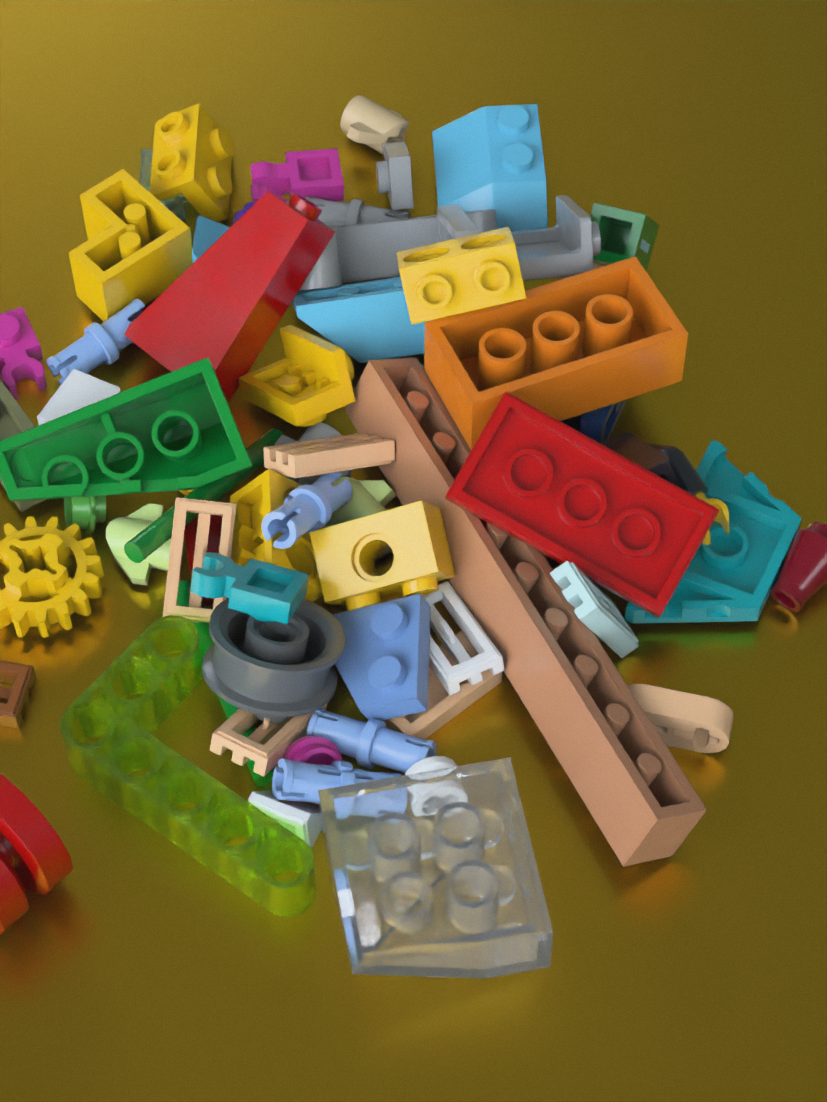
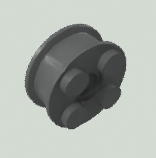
M229 598L215 607L209 621V633L214 643L204 654L202 674L205 682L216 695L235 707L252 712L262 721H264V717L271 719L270 723H280L287 720L290 716L311 713L322 708L331 700L337 685V674L333 665L342 656L346 642L341 624L331 613L321 606L303 599L289 623L283 624L280 622L258 621L247 613L229 609Z

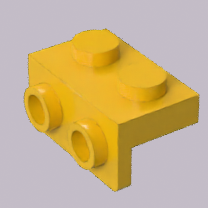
M200 103L179 112L169 113L155 123L149 192L160 202L182 193L201 216L221 222L228 219L229 198L233 191L231 165L232 156L235 154V145L228 130L225 127H219Z
M291 324L280 328L286 358L238 377L244 399L299 427L318 424L325 420L327 413L355 402L351 380L354 379V368L348 354L341 347Z

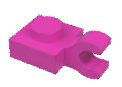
M337 148L285 152V163L257 162L250 165L253 183L250 185L252 202H257L267 191L278 196L289 193L291 197L294 192L302 197L311 196L330 201L344 200V182Z

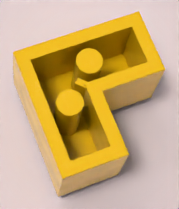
M124 169L80 194L88 240L68 253L77 297L101 320L106 321L136 298L144 304L149 303L161 295L193 264L190 227Z

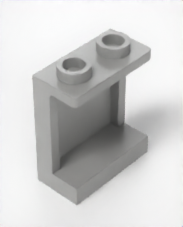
M568 195L556 196L557 223L554 227L511 232L516 246L523 281L574 276L593 270V256L599 255L601 251L599 226L596 221L591 222V217ZM459 205L437 207L439 242L479 233V229Z

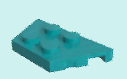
M711 440L696 472L708 488L705 496L721 500L727 505L730 533L727 534L719 522H712L709 528L711 544H700L659 618L628 602L625 620L630 623L758 621L770 595V590L777 581L794 536L801 527L802 518L785 502L772 497L768 492L767 486L752 472L743 475L726 459L727 449L720 442Z

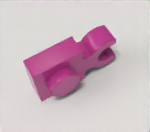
M23 306L1 313L0 373L2 382L15 400L19 399L16 384L22 379L34 380L39 391L46 390L45 373L42 364L39 362V360L43 359L41 346Z

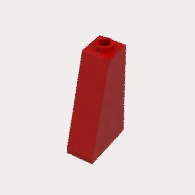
M267 191L128 326L124 335L171 372L208 357L216 372L227 402H230L240 386L238 377L246 375L335 231L318 219L322 210L301 195L293 192L290 199L287 200Z

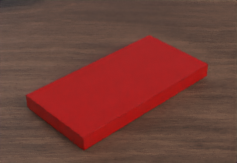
M506 391L445 496V499L560 564H563L565 561L573 562L594 583L657 618L663 613L719 512V509Z

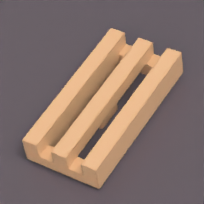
M367 433L263 447L264 468H270L279 474L293 478L390 464L391 461H395V440H382V437L369 436Z
M176 497L163 620L175 621V619L192 623H209L215 607L226 600V597L214 598L213 609L201 608L202 597L190 591L189 607L176 606L187 512L199 513L193 569L195 567L202 568L204 555L207 552L211 515L223 516L219 554L231 558L236 504Z
M239 708L213 732L209 751L221 756L227 749L233 751L232 762L243 766L251 759L255 761L253 772L264 777L278 764L279 759L283 758L285 751L294 741L306 736L312 714H315V711L304 715L290 716L287 720L280 723H270L271 719L264 717L263 723L249 737H245L243 734L259 719L252 712Z

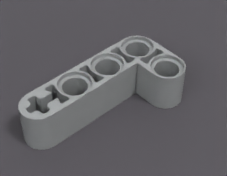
M495 209L465 212L479 229V233L497 229ZM437 215L330 227L335 233L300 290L328 288L342 285L344 282L400 276L396 252L439 243Z

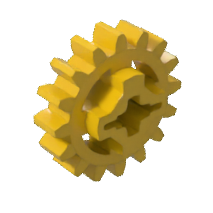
M33 516L27 517L25 529L19 531L10 523L3 525L6 537L0 541V579L4 573L3 579L6 587L3 590L0 589V630L13 622L17 637L23 638L30 627H38L42 638L49 637L51 624L58 622L67 631L72 629L70 615L74 612L83 616H89L92 613L89 598H101L100 578L104 577L101 557L97 556L93 538L82 539L80 527L75 523L62 531L58 517L54 516L48 520L45 527H37ZM72 563L76 566V573L73 579L70 578L71 572L69 567Z

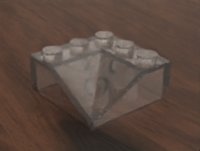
M510 757L318 790L321 829L352 974L486 979L550 967L553 929Z

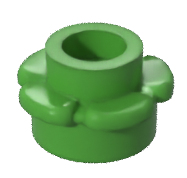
M106 496L64 498L66 526L69 527L75 523L79 525L80 530H85V534L92 533L96 523L105 522Z

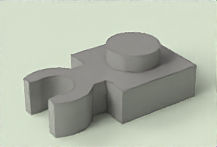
M382 143L384 161L376 162L379 194L388 193L392 210L414 208L411 160L406 143Z

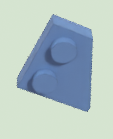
M421 594L332 614L341 624L346 638L343 654L335 665L359 710L368 720L370 718L387 720L428 710L431 606Z

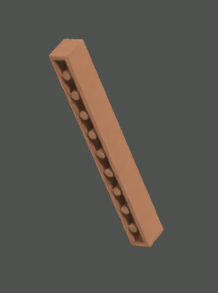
M417 358L369 360L353 391L355 402L346 405L344 410L358 433L382 437V440H395V461L378 466L401 504L407 505L423 500L440 507L456 577L448 578V581L502 655L506 676L622 866L625 867L673 856L707 811L705 805L594 633L575 614L574 610L576 608L567 601L562 593L563 589L550 575L553 569L544 555L445 499L448 490L471 450Z

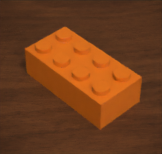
M636 256L526 290V299L424 322V370L470 450L474 447L505 391L551 417L563 421L681 382L689 334Z

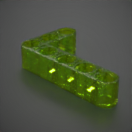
M169 615L158 618L111 663L62 715L60 731L70 768L82 779L269 912L284 917L302 914L311 907L316 898V873L311 847L303 839L151 735L193 691L203 677V658L196 626L189 619L181 616ZM172 653H183L176 657H166ZM143 694L141 697L136 699H124L129 695ZM89 737H102L98 741L92 743H82V741ZM138 769L150 770L142 776H128V774ZM186 802H196L199 804L194 809L188 811L175 809L180 804ZM235 836L249 838L244 844L238 846H228L223 843ZM283 871H294L300 874L294 880L287 882L273 879L276 874Z

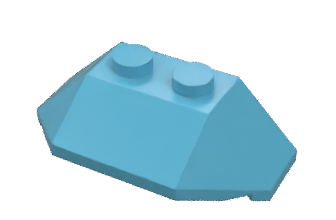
M537 104L480 107L432 131L438 207L459 205L464 212L495 209L497 229L509 227L511 232L548 228L546 174Z
M401 277L313 290L298 291L292 301L299 319L333 344L341 347L359 363L368 362L369 360L401 359L403 356L423 354L424 356V322L411 324Z

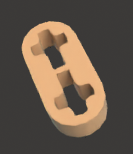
M627 685L665 745L703 753L720 752L728 746L734 714L727 704L714 698L652 685Z

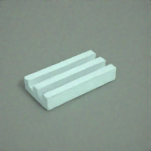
M565 561L550 572L554 581L563 589L562 593L567 601L576 608L574 612L579 620L621 658L639 646L637 644L639 640L613 600L573 562Z

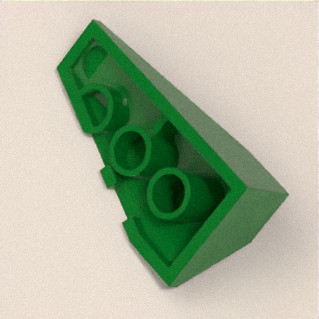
M208 357L0 441V477L11 502L200 489L253 467L221 384Z

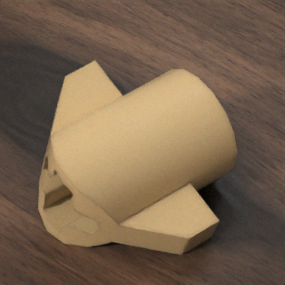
M362 95L354 97L347 104L340 122L341 130L347 134L348 138L357 143H363L383 154L382 143L404 142V136L409 125V121L404 119L401 114L392 109L388 110Z

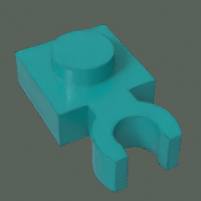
M206 552L202 568L195 567L193 569L190 591L206 598H229V609L247 613L258 621L288 624L306 596L309 574L255 559H250L246 566L235 564L227 556Z

